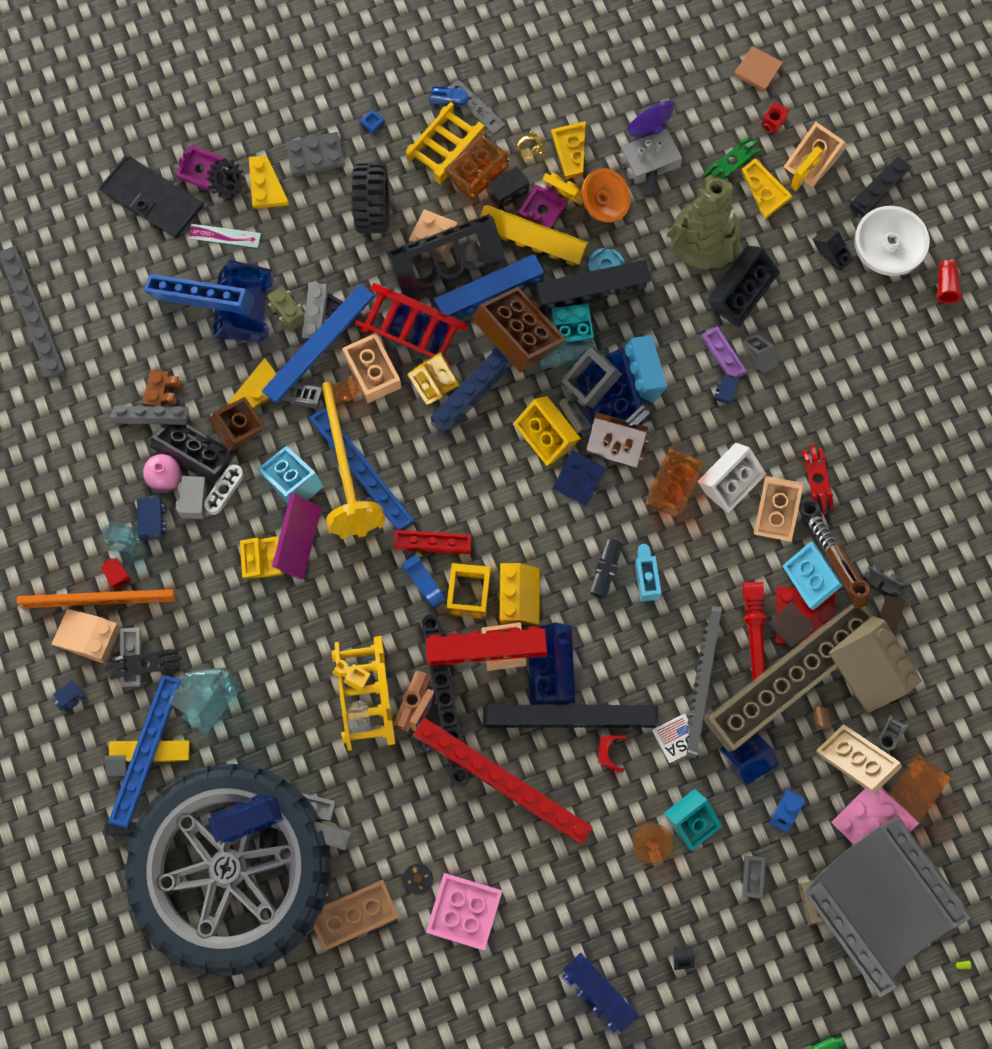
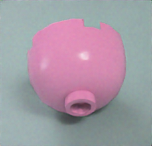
M158 454L151 457L145 463L143 469L144 480L150 489L158 493H167L178 486L177 484L182 479V469L178 462L170 455Z

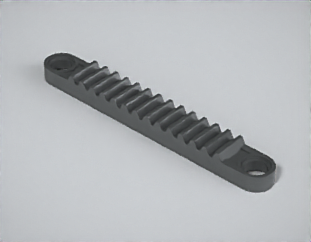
M711 606L708 626L704 628L702 633V644L697 663L699 665L696 669L695 688L691 699L693 703L690 706L691 710L688 715L690 718L687 722L689 726L686 729V732L689 734L686 757L696 758L698 753L722 610L720 606Z

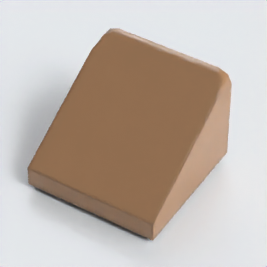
M820 706L816 707L813 711L816 729L831 728L828 709Z

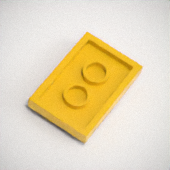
M545 173L542 180L551 190H557L564 197L580 205L583 204L582 192L576 184L570 181L566 184L560 176L554 173L551 175Z

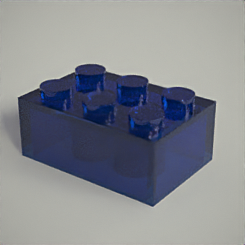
M259 794L252 797L251 802H239L232 805L233 809L225 811V809L214 812V817L209 818L208 822L215 842L229 843L284 821L276 797Z

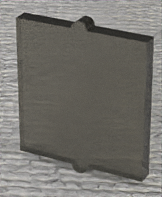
M791 602L782 611H778L777 615L768 623L791 649L801 640H805V636L815 627Z

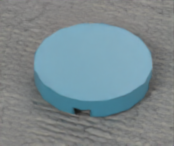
M600 248L590 256L588 270L594 271L624 264V259L614 249Z

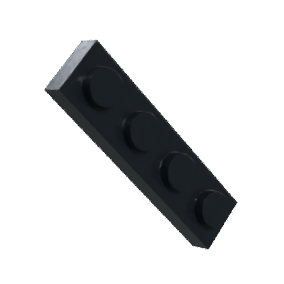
M897 156L851 202L850 207L864 217L912 167Z

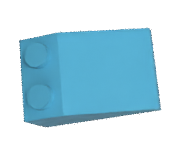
M287 446L257 469L287 504L290 494H297L308 500L324 487L317 474Z

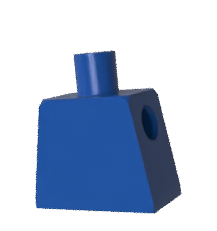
M785 790L768 824L787 833L794 824L805 799L789 790Z

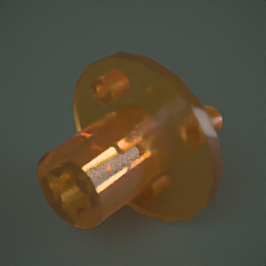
M648 823L641 826L635 832L633 849L642 861L649 864H657L664 861L671 853L673 847L672 837L664 826Z

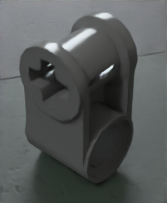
M890 714L882 727L875 746L887 754L890 753L903 736L908 724L899 722ZM882 740H887L890 743V747H885L882 744Z

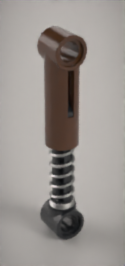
M811 500L804 502L801 505V522L813 530V533L825 550V557L849 594L851 604L855 607L866 606L870 600L869 584L863 581L842 545H837L838 543L834 542L835 538L831 537V532H828V527H825V522H823L819 504Z

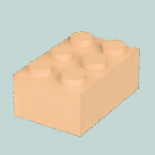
M377 333L342 348L344 358L367 403L401 389L400 378Z

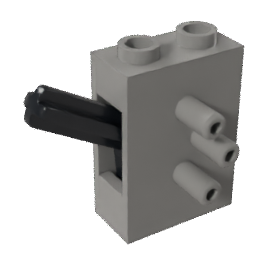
M664 129L656 135L651 134L621 146L619 154L621 164H625L627 168L628 178L632 179L634 184L645 181L644 196L647 198L655 196L657 176L681 167L682 157L668 129Z

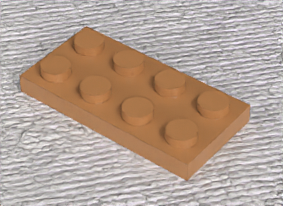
M381 880L325 905L314 923V930L325 952L399 919V916L384 880Z

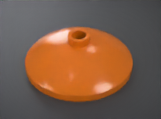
M607 168L597 169L585 178L582 185L583 203L587 211L595 219L605 223H612L626 215L630 206V191L625 180L617 172Z

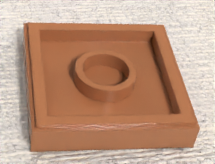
M752 46L736 69L734 76L765 92L783 62Z

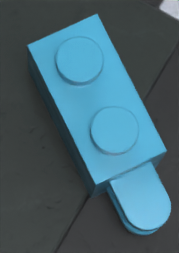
M641 544L637 552L638 558L635 561L640 602L659 600L661 597V587L656 556L651 557L649 546Z

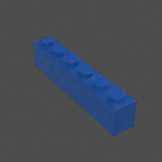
M534 254L435 298V307L439 312L459 320L460 317L474 314L479 305L516 287H519L523 292L527 287L535 286L538 282H542L544 280V271Z
M149 274L144 289L155 300L250 315L255 297L243 288Z

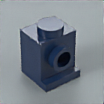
M724 374L723 381H718L716 392H719V394L715 393L713 400L731 405L738 380H735V377L732 375Z
M73 680L53 694L56 698L54 703L60 711L63 709H73L79 704L81 699L87 700V697Z

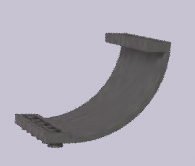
M898 815L863 837L836 858L817 876L805 893V896L879 998L897 988L898 984L893 979L894 976L916 954L952 928L955 929L971 919L968 910Z

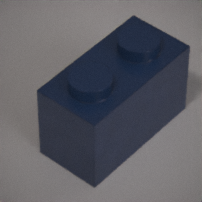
M160 497L137 498L138 536L141 541L164 539V532H167V522L164 521V514L167 513L166 503H163Z

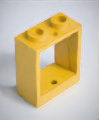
M452 563L447 613L456 617H461L462 614L470 615L471 618L480 619L481 616L486 617L490 567ZM456 576L484 579L481 607L453 604Z

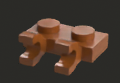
M150 369L142 402L143 406L163 407V404L176 406L178 399L175 397V394L166 393L167 387L181 388L182 381L179 380V376H170L167 371Z

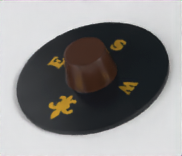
M413 864L405 870L403 884L410 893L423 894L431 888L433 875L427 866Z

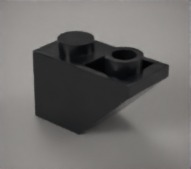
M824 228L812 239L819 253L839 271L844 269L853 260L839 231Z

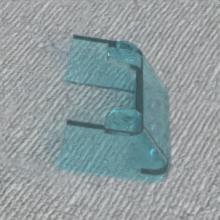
M226 667L195 670L190 673L187 672L183 676L182 684L168 703L184 713L181 717L183 720L205 735H208L237 695L241 685L232 671Z

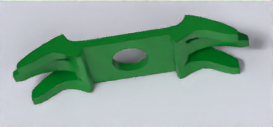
M749 138L741 140L730 152L716 163H713L702 176L705 178L714 170L711 174L712 176L717 177L722 173L719 178L725 180L744 162L761 152L760 148L750 150L758 143V140L750 141ZM735 157L738 162L735 165H730L727 159Z

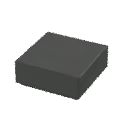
M126 755L105 757L107 776L126 775L128 770Z

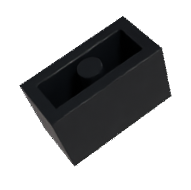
M518 166L487 184V193L499 209L510 205L514 199L525 196L529 191V181Z

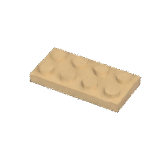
M844 724L816 750L818 756L873 794L902 768L898 760Z

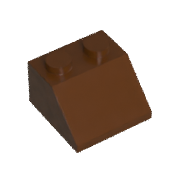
M246 397L215 411L209 421L229 452L243 446L265 429L264 424Z

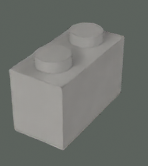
M182 476L181 482L178 483L180 500L176 501V512L179 513L181 518L204 519V501L208 484L205 477Z

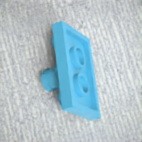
M812 541L783 565L786 573L812 610L843 586L816 544Z

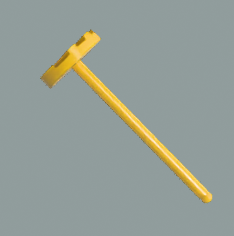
M324 382L322 384L323 394L347 500L346 505L336 508L327 516L329 534L339 535L341 539H347L348 536L357 534L358 538L364 537L368 531L379 527V529L385 524L384 511L382 506L377 503L356 501L332 387L329 382Z

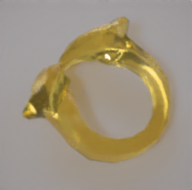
M533 131L519 139L517 151L521 156L528 158L537 153L542 154L543 144L540 137ZM533 139L539 142L529 152H523L520 149L521 143L524 140Z

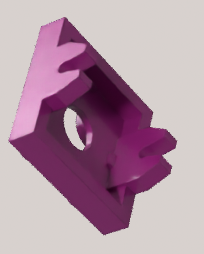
M191 145L188 151H183V158L180 157L179 168L175 176L180 180L209 191L208 185L211 182L206 180V178L210 177L207 171L211 170V164L224 158ZM197 165H204L205 171L197 173L195 168Z
M535 185L519 210L518 216L552 229L567 206L568 201L559 197L557 190L552 192L549 186L542 188ZM545 205L548 208V212L540 214L537 210L538 207Z

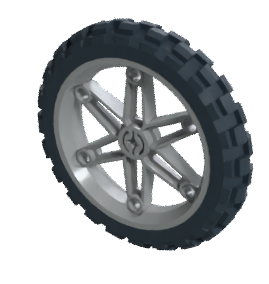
M234 763L200 768L186 776H181L170 783V786L163 792L160 791L150 802L151 805L140 816L135 825L137 827L133 837L129 841L127 864H125V880L127 882V899L129 906L133 910L134 919L140 930L147 936L148 941L158 951L179 966L195 972L217 976L240 975L274 964L294 950L303 938L309 934L326 902V895L331 880L330 845L325 843L323 831L317 832L313 824L314 821L322 823L321 819L309 800L295 786L280 776L259 767ZM240 802L223 843L194 816L198 811L214 804ZM247 804H250L251 812L245 815L243 809ZM258 808L267 813L279 825L289 845L247 851ZM191 818L192 826L189 829H187L185 827V822L187 819ZM242 820L245 821L239 850L235 851L230 849V846ZM180 828L204 862L164 874L168 848ZM198 831L219 850L213 857L210 856L195 834ZM286 849H289L291 851V857L285 860L283 858V852ZM275 855L274 861L247 869L245 859ZM292 863V875L287 894L280 907L276 910L252 878V875ZM225 866L231 867V871L225 870ZM209 868L210 878L181 882L180 877ZM170 877L172 879V886L167 888L165 881ZM243 879L261 902L258 907L237 887ZM208 886L198 929L188 924L178 914L167 892ZM217 886L226 888L215 916H210ZM233 895L263 923L254 930L241 935L230 937L216 936ZM266 909H270L272 913L271 918L268 920L263 916ZM207 923H210L212 926L209 934H206L204 931Z

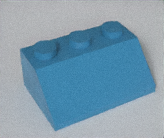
M650 335L631 338L625 346V353L631 363L630 370L636 380L635 387L639 391L641 398L655 402L667 388L653 337Z

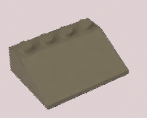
M874 616L870 617L829 652V655L866 713H870L908 694L922 682L886 621Z

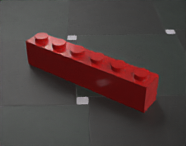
M538 626L529 627L528 630L511 628L508 632L490 630L489 633L481 634L480 631H473L469 635L452 633L447 637H441V635L436 634L431 635L430 638H425L428 666L544 657L547 655L545 628L540 629Z

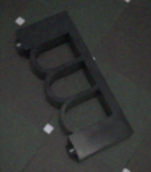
M490 214L386 252L400 294L407 297H412L417 292H420L419 287L429 288L434 286L439 281L440 276L446 279H453L463 272L464 267L470 270H477L486 263L488 265H497L506 259L495 220ZM476 233L480 245V254L474 260H464L458 240ZM452 242L457 258L456 263L450 269H440L434 249ZM428 251L433 265L432 273L426 278H417L410 258Z

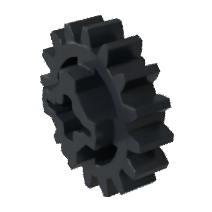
M227 158L217 160L214 164L210 165L211 170L207 171L210 177L206 178V180L211 182L208 187H213L212 193L218 192L219 198L225 197V199L236 197L238 193L242 192L241 188L245 186L242 180L246 178L241 176V173L244 171L238 169L239 164L233 165L234 160L228 161Z

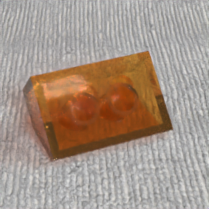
M480 134L444 171L463 194L474 200L487 188V184L495 180L510 163L508 153L483 134Z

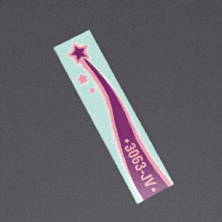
M191 224L188 238L258 248L261 233Z

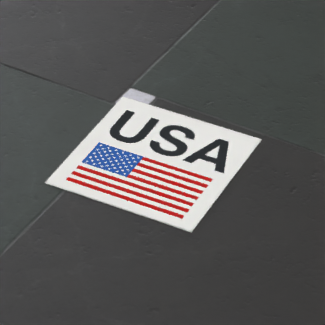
M686 714L652 730L669 763L686 755L689 734L686 732L689 726ZM700 741L698 749L703 747Z

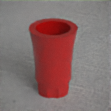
M954 260L941 261L939 263L936 300L945 304L956 303L963 297L957 263Z

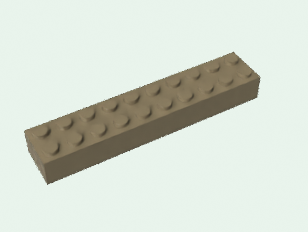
M850 603L705 718V723L728 752L734 751L835 670L837 666L829 652L873 615L866 606L855 607Z

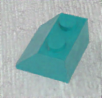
M696 789L664 812L669 824L690 851L722 827L708 800Z

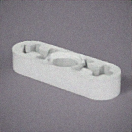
M230 465L225 470L205 499L204 507L209 514L216 515L220 513L243 480L244 474L238 465ZM237 471V473H238L239 476H238V477L234 476V477L232 478V476H231L230 473H231V472L235 473V472ZM223 485L229 487V491L226 494L219 493V488ZM216 501L217 507H212V509H210L211 507L209 504L215 503Z

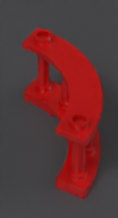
M373 283L370 290L377 292L375 295L377 298L366 323L358 320L355 322V324L361 326V331L371 334L373 331L431 358L435 354L425 349L437 323L442 321L448 324V331L437 353H442L443 356L446 354L455 331L457 332L460 329L466 332L468 324L456 318L445 315L430 306L400 293L393 292L376 283ZM388 297L391 299L390 302L392 304L379 330L372 327L383 300H386ZM404 304L410 307L409 310L411 312L400 337L397 338L387 332L398 307ZM420 312H423L430 316V322L419 347L406 342V339L417 314L420 315Z

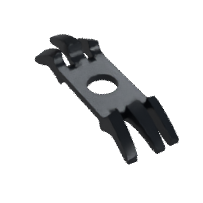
M173 649L131 656L122 655L108 659V663H120L105 667V671L126 670L111 675V680L152 672L179 671V666H163V664L182 661V657H162L163 655L177 654V650ZM142 658L148 659L150 662L149 667L146 669L138 666V662Z

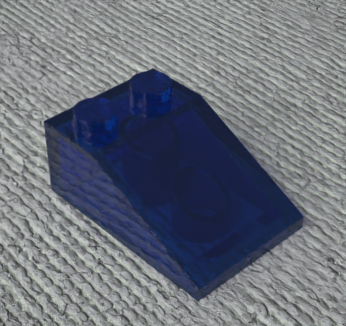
M402 304L401 307H398L387 333L397 338L400 337L411 312L409 306ZM420 312V315L417 314L406 342L419 347L430 322L429 315ZM442 321L437 323L425 349L426 351L437 354L448 331L447 323Z

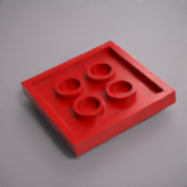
M776 587L775 645L797 646L835 616V593L812 610L796 587Z

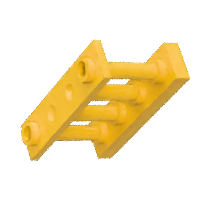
M452 102L447 107L444 106L441 109L439 116L417 141L409 145L406 150L407 162L410 163L414 158L420 160L434 170L435 182L440 185L485 135V125L478 122L475 126H470L454 115V104ZM448 119L468 132L464 139L458 138L442 127ZM438 132L453 142L456 148L453 152H449L431 138ZM425 145H428L445 157V161L442 164H437L420 151Z

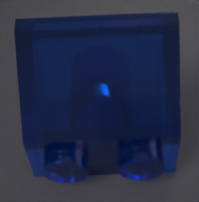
M572 450L561 469L553 489L587 506L604 478L606 468Z
M757 733L752 735L734 751L728 752L725 747L720 749L735 775L745 786L779 766L772 747Z

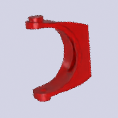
M619 734L617 736L601 737L599 739V757L597 762L611 770H615L616 773H623L625 768L614 765L609 759L608 749L613 740H627V736Z

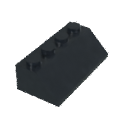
M746 246L706 301L715 313L735 326L740 327L779 275L780 271L762 247Z

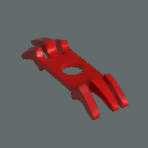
M810 444L812 462H810L806 450H801L805 461V468L807 469L812 501L817 502V497H819L822 512L827 514L826 495L830 511H834V504L825 465V456L822 448H818L820 461H818L816 449L813 444ZM821 474L824 481L817 484L813 481V476Z

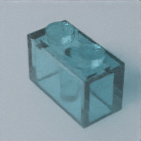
M110 521L103 531V539L111 550L133 556L139 537L131 526Z

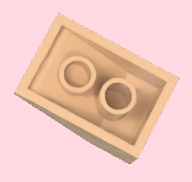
M817 122L813 124L784 165L785 169L795 174V171L816 146L823 150L821 154L822 161L817 167L812 169L809 177L804 180L811 187L816 185L848 146L845 141Z
M765 476L754 530L755 535L792 542L803 483Z
M67 609L52 645L106 665L121 628L117 623L101 617Z

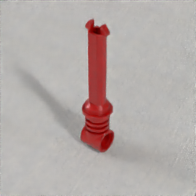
M743 582L742 585L743 601L746 602L744 606L747 607L745 608L747 613H745L743 622L749 627L752 681L765 672L763 626L767 617L762 612L764 611V607H762L764 606L762 602L764 601L763 582Z

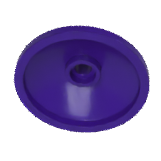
M667 100L658 103L637 116L626 129L628 135L643 137L660 133L674 112L675 105L673 101Z

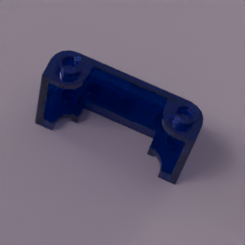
M229 260L219 272L217 284L246 289L255 297L250 315L215 309L213 338L220 340L263 341L268 337L269 327L263 322L265 291L273 284L272 269Z

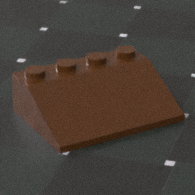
M519 287L479 305L472 318L520 373L533 367L566 341V338Z

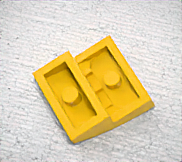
M442 353L433 356L408 373L409 378L426 405L442 398L444 393L460 386V382Z
M279 536L265 539L257 537L240 541L242 578L284 575V572L272 567Z

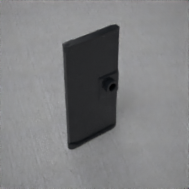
M128 154L121 159L119 164L99 187L100 191L175 239L204 206L202 201L196 199Z

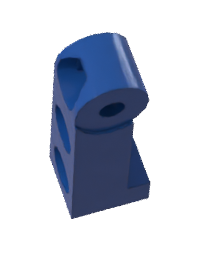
M417 554L402 563L403 570L432 609H436L446 602L443 594Z

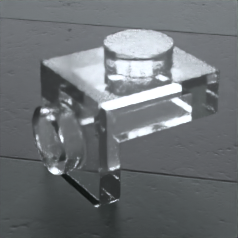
M355 701L348 705L351 734L371 731L368 702Z

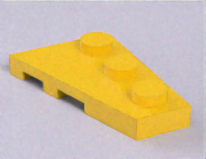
M586 121L551 129V135L565 179L583 175Z
M267 155L249 157L253 209L288 206L289 202Z
M756 159L742 168L741 173L764 220L792 198V195Z
M265 358L228 402L229 404L246 397L252 408L256 409L270 400L262 393V390L275 377L276 372Z

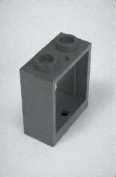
M590 347L561 381L566 385L565 390L571 395L575 394L578 397L577 401L585 407L587 405L594 408L622 373L599 351ZM594 360L607 373L586 397L573 383Z

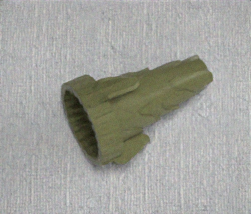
M712 175L705 179L703 187L699 189L697 199H695L693 204L691 203L681 210V213L676 217L674 226L667 231V237L671 238L672 242L670 244L671 249H674L682 261L698 269L718 268V266L732 262L736 253L741 254L743 251L740 243V222L737 220L735 213H733L734 207H732V184Z

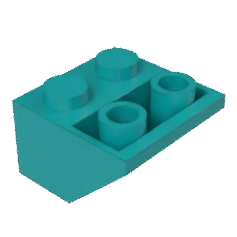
M589 304L551 308L552 324L566 338L565 342L594 339Z

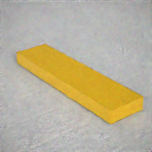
M111 741L109 756L126 755V761L130 762L138 741ZM160 741L153 762L189 761L190 741Z

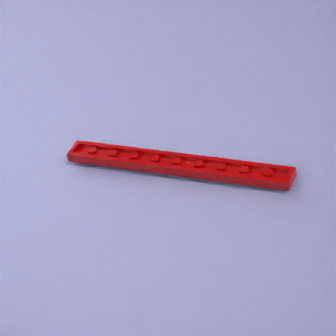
M425 717L414 732V737L580 845L584 843L593 828Z

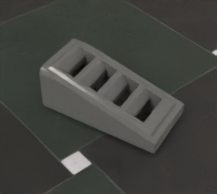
M295 383L292 387L294 389L292 397L289 396L290 390L282 397L283 401L318 409L323 396V389ZM298 390L301 391L299 398L296 397ZM307 392L306 399H303L304 393ZM311 394H315L313 400H310Z

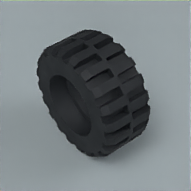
M357 163L353 167L352 212L356 232L360 234L385 233L389 229V177L387 166L384 163Z

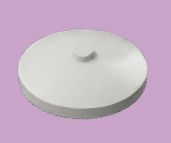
M884 206L870 211L862 218L857 227L854 242L859 258L867 267L883 275L899 276L913 271L922 263L929 249V234L923 221L913 212L902 207Z

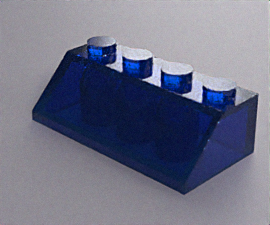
M557 622L540 626V629L545 628L547 655L529 658L530 704L567 705L575 703L572 626Z

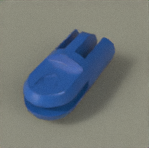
M432 86L429 98L430 104L447 106L452 102L455 107H463L469 101L468 93L465 90Z

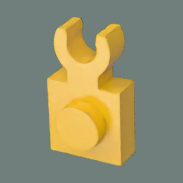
M340 659L337 666L342 669L335 667L332 673L338 677H345L343 682L360 692L370 673L355 664L350 668L344 660Z

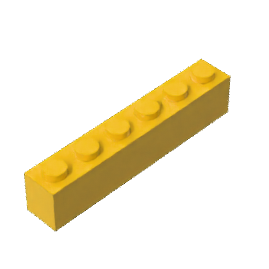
M488 205L483 207L480 217L490 214L494 218L501 240L508 241L511 239L520 247L530 246L534 252L540 254L542 252L549 253L550 258L559 260V258L565 259L566 263L572 266L583 262L589 242Z

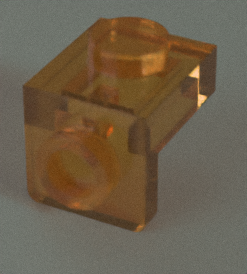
M348 376V381L331 385L336 404L358 399L356 393L360 392L358 382L353 381L352 376Z

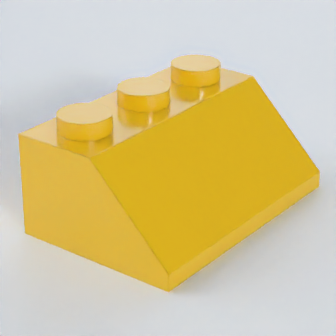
M548 396L534 399L513 423L546 466L551 465L569 452L581 439Z
M500 563V625L520 622L521 625H539L540 568L521 563Z

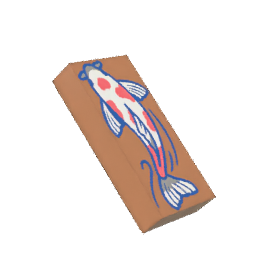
M430 689L425 692L410 719L413 731H416L423 718L427 717L436 701L435 692Z

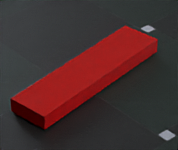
M395 530L393 550L470 554L471 534Z

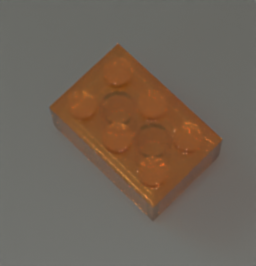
M669 448L647 496L645 505L681 519L705 462Z
M916 754L888 793L919 823L951 777L921 755Z

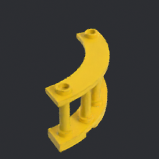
M381 636L374 637V645H371V647L340 651L339 642H335V650H332L333 662H336V666L340 659L366 655L376 657V661H372L370 664L356 665L367 672L373 671L378 674V682H375L373 685L363 686L360 692L354 688L344 689L343 676L338 677L345 730L341 732L343 744L347 743L348 751L352 750L351 740L382 736V738L387 739V745L395 744ZM374 692L380 694L381 704L378 707L347 711L346 696ZM373 715L383 716L384 726H381V728L350 733L348 719Z

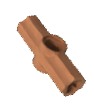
M421 671L415 672L410 686L403 697V702L393 726L403 731H410V719L432 679L431 676ZM415 697L418 699V702L415 705H409L407 703L408 699Z

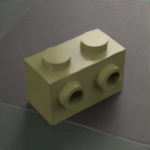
M281 286L267 296L269 309L272 313L278 315V320L283 327L286 326L292 332L304 324L305 310L300 303L296 304L294 302L295 298L290 290L286 291Z

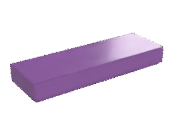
M718 326L701 335L702 340L725 374L732 375L735 379L746 374L747 370Z

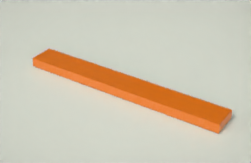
M173 589L17 596V603L21 608L176 601V593Z

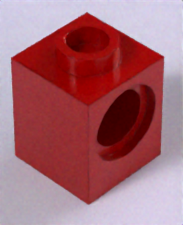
M774 101L763 116L761 126L767 132H772L776 135L786 122L790 110Z
M117 557L108 559L100 567L115 591L131 582L130 577Z

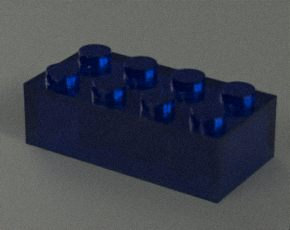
M581 952L562 970L563 981L569 987L573 985L578 990L576 995L584 1003L588 1001L593 1006L590 1010L596 1017L600 1018L602 1016L607 1022L605 1026L612 1034L616 1032L619 1035L639 1016Z

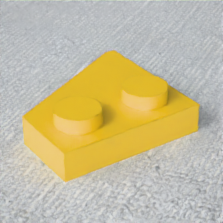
M818 146L795 171L790 187L795 192L804 180L809 177L812 169L817 167L822 161L821 154L823 150Z

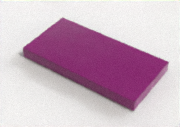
M290 494L272 567L299 580L304 579L321 512L320 506L297 494Z

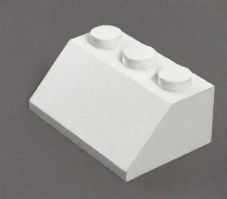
M735 443L698 480V483L708 497L725 512L729 513L766 473L749 447Z

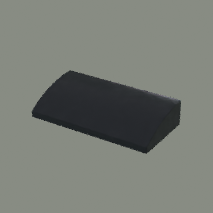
M165 424L151 437L150 448L161 454L170 455L179 465L200 477H205L212 484L221 476L236 455V452H229L226 446L188 424Z

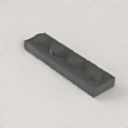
M120 405L113 407L110 419L111 423L186 425L189 408L180 406Z

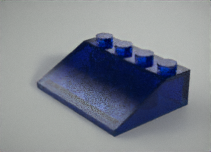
M620 348L604 355L622 375L594 408L585 406L587 418L592 427L597 413L626 421L642 404L647 405L646 400L640 397L639 391L635 387L636 380L630 370L631 363L629 357L626 356L625 348ZM594 360L577 379L579 389L586 397L607 373ZM648 414L639 424L642 425L644 423L652 421L650 414Z

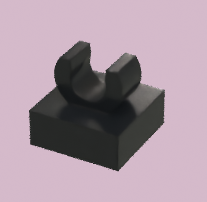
M685 945V950L678 951L677 946H674V970L695 968L694 951L689 949L688 945Z

